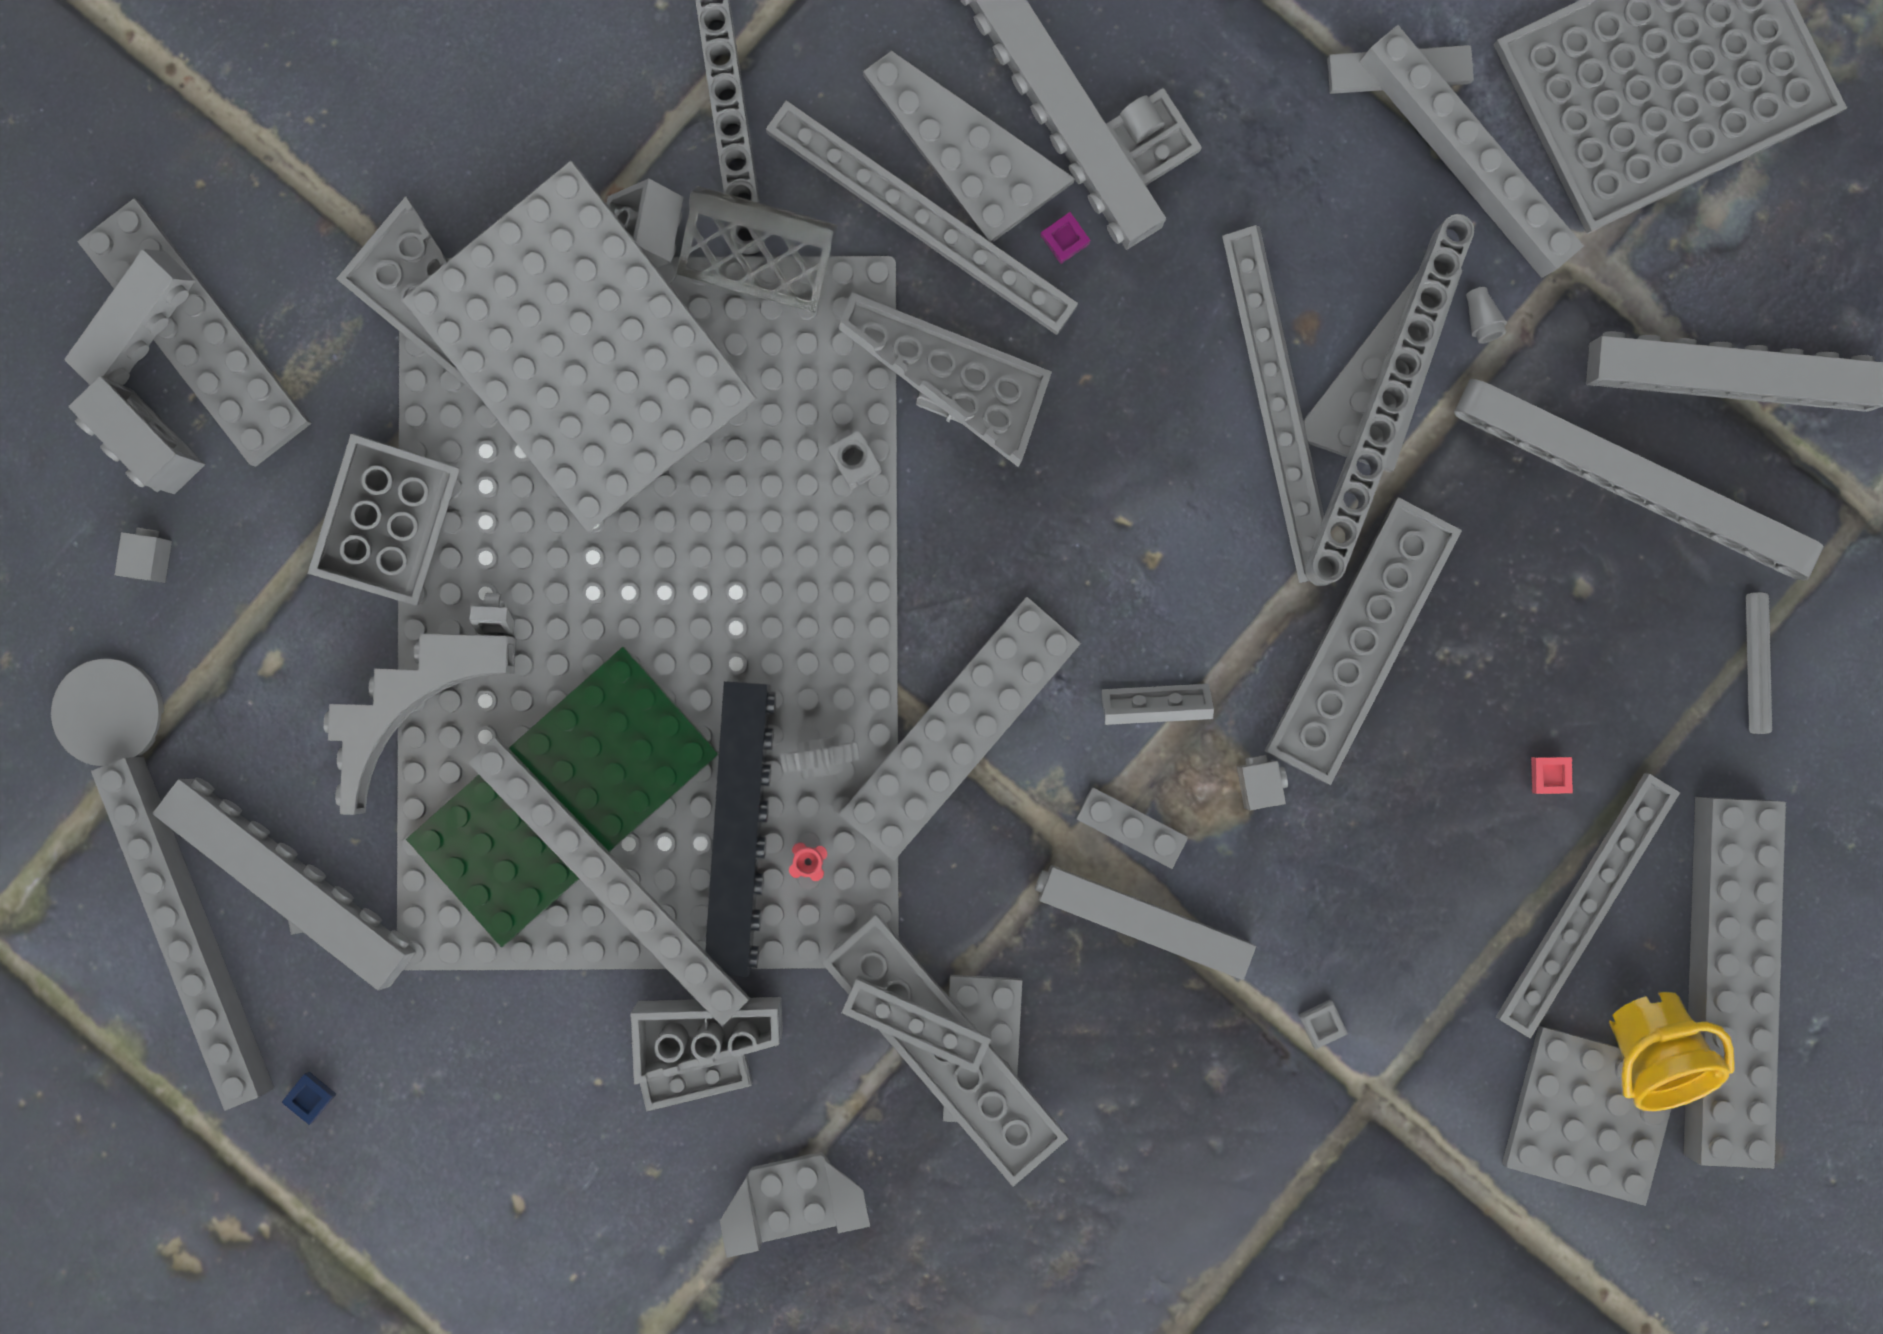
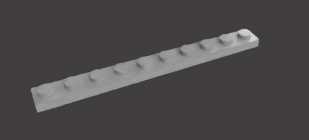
M787 100L767 126L766 132L772 138L1054 334L1058 335L1077 308L1078 303Z
M1254 225L1223 235L1222 237L1299 583L1309 582L1306 577L1305 566L1323 521L1324 512L1260 227ZM1320 559L1317 566L1318 571L1321 575L1330 577L1333 570L1332 565L1327 560Z
M494 737L468 762L721 1026L751 999L498 737Z

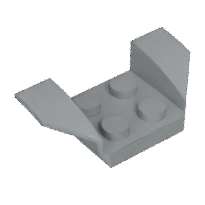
M822 1152L751 1167L744 1182L723 1214L720 1225L726 1257L728 1258L759 1251L762 1242L835 1226L838 1233L870 1227V1221L863 1189L831 1165L828 1158Z

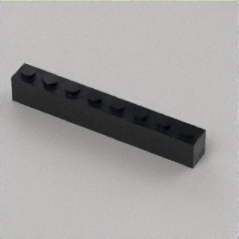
M724 681L705 952L728 976L748 977L751 969L758 967L759 946H753L754 931H760L762 910L756 909V896L762 895L764 888V873H758L759 858L765 859L767 838L761 837V822H767L769 815V801L763 800L764 786H770L771 764L765 763L766 750L773 749L774 728H768L769 714H775L776 692H770L771 685Z

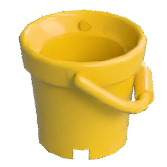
M1658 993L1662 1002L1650 1003L1647 996L1638 998L1614 1012L1612 1016L1615 1022L1609 1020L1624 1059L1622 1068L1623 1095L1626 1098H1632L1634 1105L1642 1111H1661L1691 1103L1718 1089L1728 1080L1729 1074L1735 1070L1734 1048L1730 1035L1721 1026L1708 1021L1694 1022L1676 993ZM1700 1031L1714 1033L1721 1039L1724 1048V1060L1721 1055L1710 1049Z

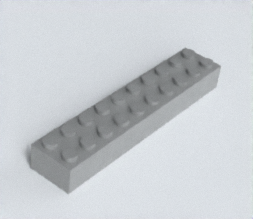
M1695 797L1688 1014L1694 1022L1708 1021L1721 1026L1730 1035L1734 1048L1735 1063L1734 1072L1729 1074L1728 1080L1710 1094L1685 1104L1684 1156L1703 1166L1771 1169L1775 1167L1786 802ZM1700 1031L1710 1049L1721 1055L1724 1060V1048L1721 1039L1714 1033Z

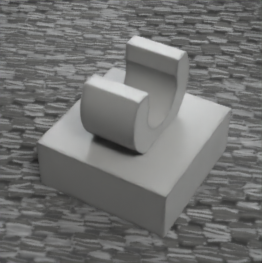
M486 593L484 607L471 606L469 620L477 634L513 635L515 621L509 609L505 608V602L500 601V593Z

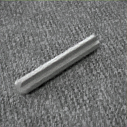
M1757 592L1749 593L1746 596L1749 731L1753 734H1768L1772 732L1769 595Z

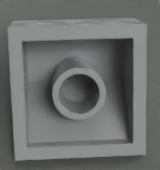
M646 179L608 196L606 204L654 266L658 268L671 263V259L676 251L675 239L677 228L682 220L681 208L683 197L651 179Z

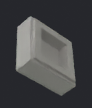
M1328 1000L1298 1014L1315 1049L1348 1034L1332 1000Z

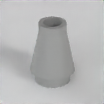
M1479 287L1468 292L1466 298L1469 307L1471 332L1473 337H1477L1478 343L1491 342L1505 335L1507 321L1489 295L1487 287Z

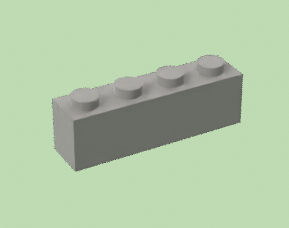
M142 249L64 360L90 385L99 376L124 385L130 377L129 372L137 361L141 360L148 353L149 345L155 336L167 327L169 323L168 318L176 307L187 299L188 291L195 283V280L165 251Z

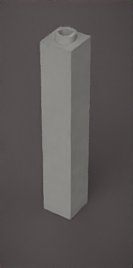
M1050 865L1048 872L1041 871L1035 886V890L1040 892L1038 896L1040 902L1241 980L1245 978L1256 946L1249 941L1054 865Z

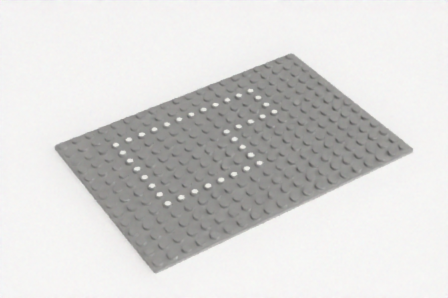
M673 257L671 263L658 267L657 270L758 399L589 532L585 530L481 398L399 331V448L460 469L417 606L398 601V669L418 670V663L414 660V646L419 641L420 634L487 635L516 638L514 674H494L476 677L455 684L426 700L398 726L397 931L409 939L410 944L408 946L416 951L403 970L666 969L580 879L508 944L501 948L406 840L479 775L468 762L494 737H498L509 748L621 647H625L718 752L724 681L771 685L770 692H776L775 714H769L768 728H774L773 749L766 750L765 763L771 764L770 786H764L763 800L769 801V815L767 822H761V837L767 838L765 859L759 858L758 873H764L763 894L756 896V909L762 910L760 931H754L753 946H759L758 967L752 969L825 968L822 962L876 914L881 917L899 938L898 857L893 862L839 815V812L898 745L896 373L838 329L851 293L896 310V262L893 257ZM850 430L853 434L859 430L879 463L882 473L851 490L830 455L828 447L833 445L831 440L840 433ZM849 449L843 456V461L849 466H856L863 459V453L858 449ZM486 593H500V601L505 602V608L509 609L515 621L513 635L477 634L469 620L471 606L484 607ZM837 735L839 744L858 742L860 760L842 764L843 772L838 774L802 779L801 771L782 772L780 754L798 751L796 742ZM719 755L610 852L704 951L706 946ZM802 842L807 847L813 848L817 846L825 847L828 855L823 860L822 869L824 876L821 880L813 881L810 877L802 876L794 878L790 875L789 867L793 864L794 858L792 848L796 843ZM805 859L806 865H810L812 863L811 859Z

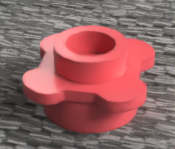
M802 842L796 843L792 848L794 858L793 864L789 867L790 875L794 878L802 876L810 877L813 881L821 880L824 876L822 869L823 860L828 855L825 847L817 846L813 848L807 847ZM805 859H811L812 863L810 865H806Z

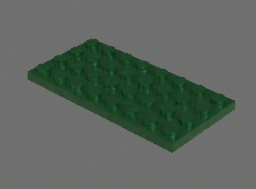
M621 647L509 747L513 754L609 853L719 755V752L625 647ZM477 775L406 839L501 948L508 944L579 880L577 875L480 775Z

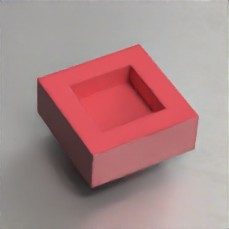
M1531 757L1532 793H1573L1572 757Z

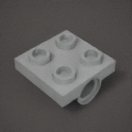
M1164 88L1149 97L1146 95L1136 99L1118 117L1106 124L1145 186L1199 153L1202 148Z

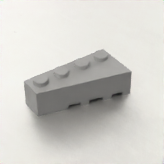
M782 997L751 998L723 1026L696 999L638 1001L631 1012L634 1085L646 1082L653 1077L679 1073L682 1069L697 1065L701 1067L712 1064L715 1060L730 1056L737 1057L779 1045L783 1033Z

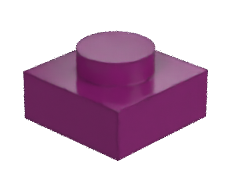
M1071 212L1047 227L1040 234L1060 264L1087 247L1091 241Z

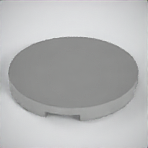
M116 659L92 660L73 669L59 684L51 706L52 726L61 745L76 759L95 766H105L126 757L142 756L156 741L155 736L160 727L161 714L164 713L163 700L154 680L140 667Z

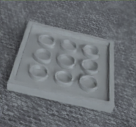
M1539 1025L1502 1164L1510 1169L1646 1206L1671 1109L1642 1111L1634 1105L1632 1098L1624 1097L1622 1089L1624 1059L1619 1047Z

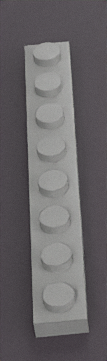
M1643 774L1496 1015L1497 1019L1531 1039L1680 792L1651 774Z

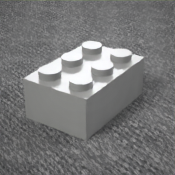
M99 376L68 406L77 416L75 419L76 424L89 435L93 436L95 434L103 442L100 446L103 452L116 462L120 460L128 468L125 472L126 475L142 488L148 486L156 492L162 490L176 494L205 466L198 456L131 388Z

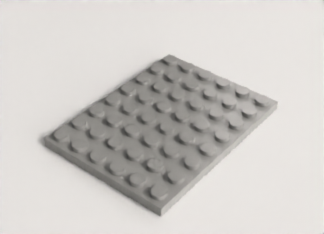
M1579 0L1497 39L1493 44L1586 234L1847 109L1794 0Z
M573 161L568 162L402 299L587 532L595 528L758 399Z

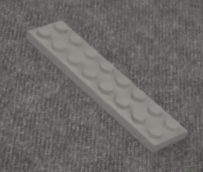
M133 198L77 241L114 289L142 249L165 251L195 280V283L188 291L187 299L176 307L168 318L169 323L167 327L158 333L153 340L251 466L256 467L312 424L141 202Z
M1399 497L1394 499L1265 749L1266 753L1328 785L1332 784L1462 532L1461 529Z
M1025 597L839 812V815L894 862L1081 643L1032 600Z
M878 914L822 962L824 967L848 995L858 977L977 1030ZM880 1031L1012 1186H1015L1068 1140L1066 1132L990 1044L978 1072L975 1073Z

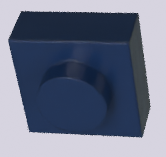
M307 1072L300 1078L281 1103L310 1125L332 1101L336 1093L311 1072Z

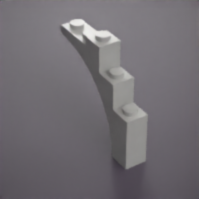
M420 634L419 641L414 646V660L418 663V670L374 669V676L369 681V695L373 698V705L329 704V711L324 716V730L328 733V741H342V748L337 753V766L341 770V784H338L335 794L336 804L340 806V814L355 815L366 813L368 790L378 758L398 726L422 703L442 690L463 681L494 674H514L516 638L487 635Z

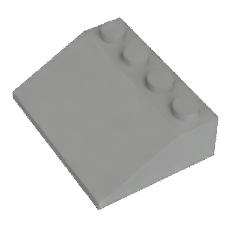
M351 434L308 574L417 606L460 468L363 436Z

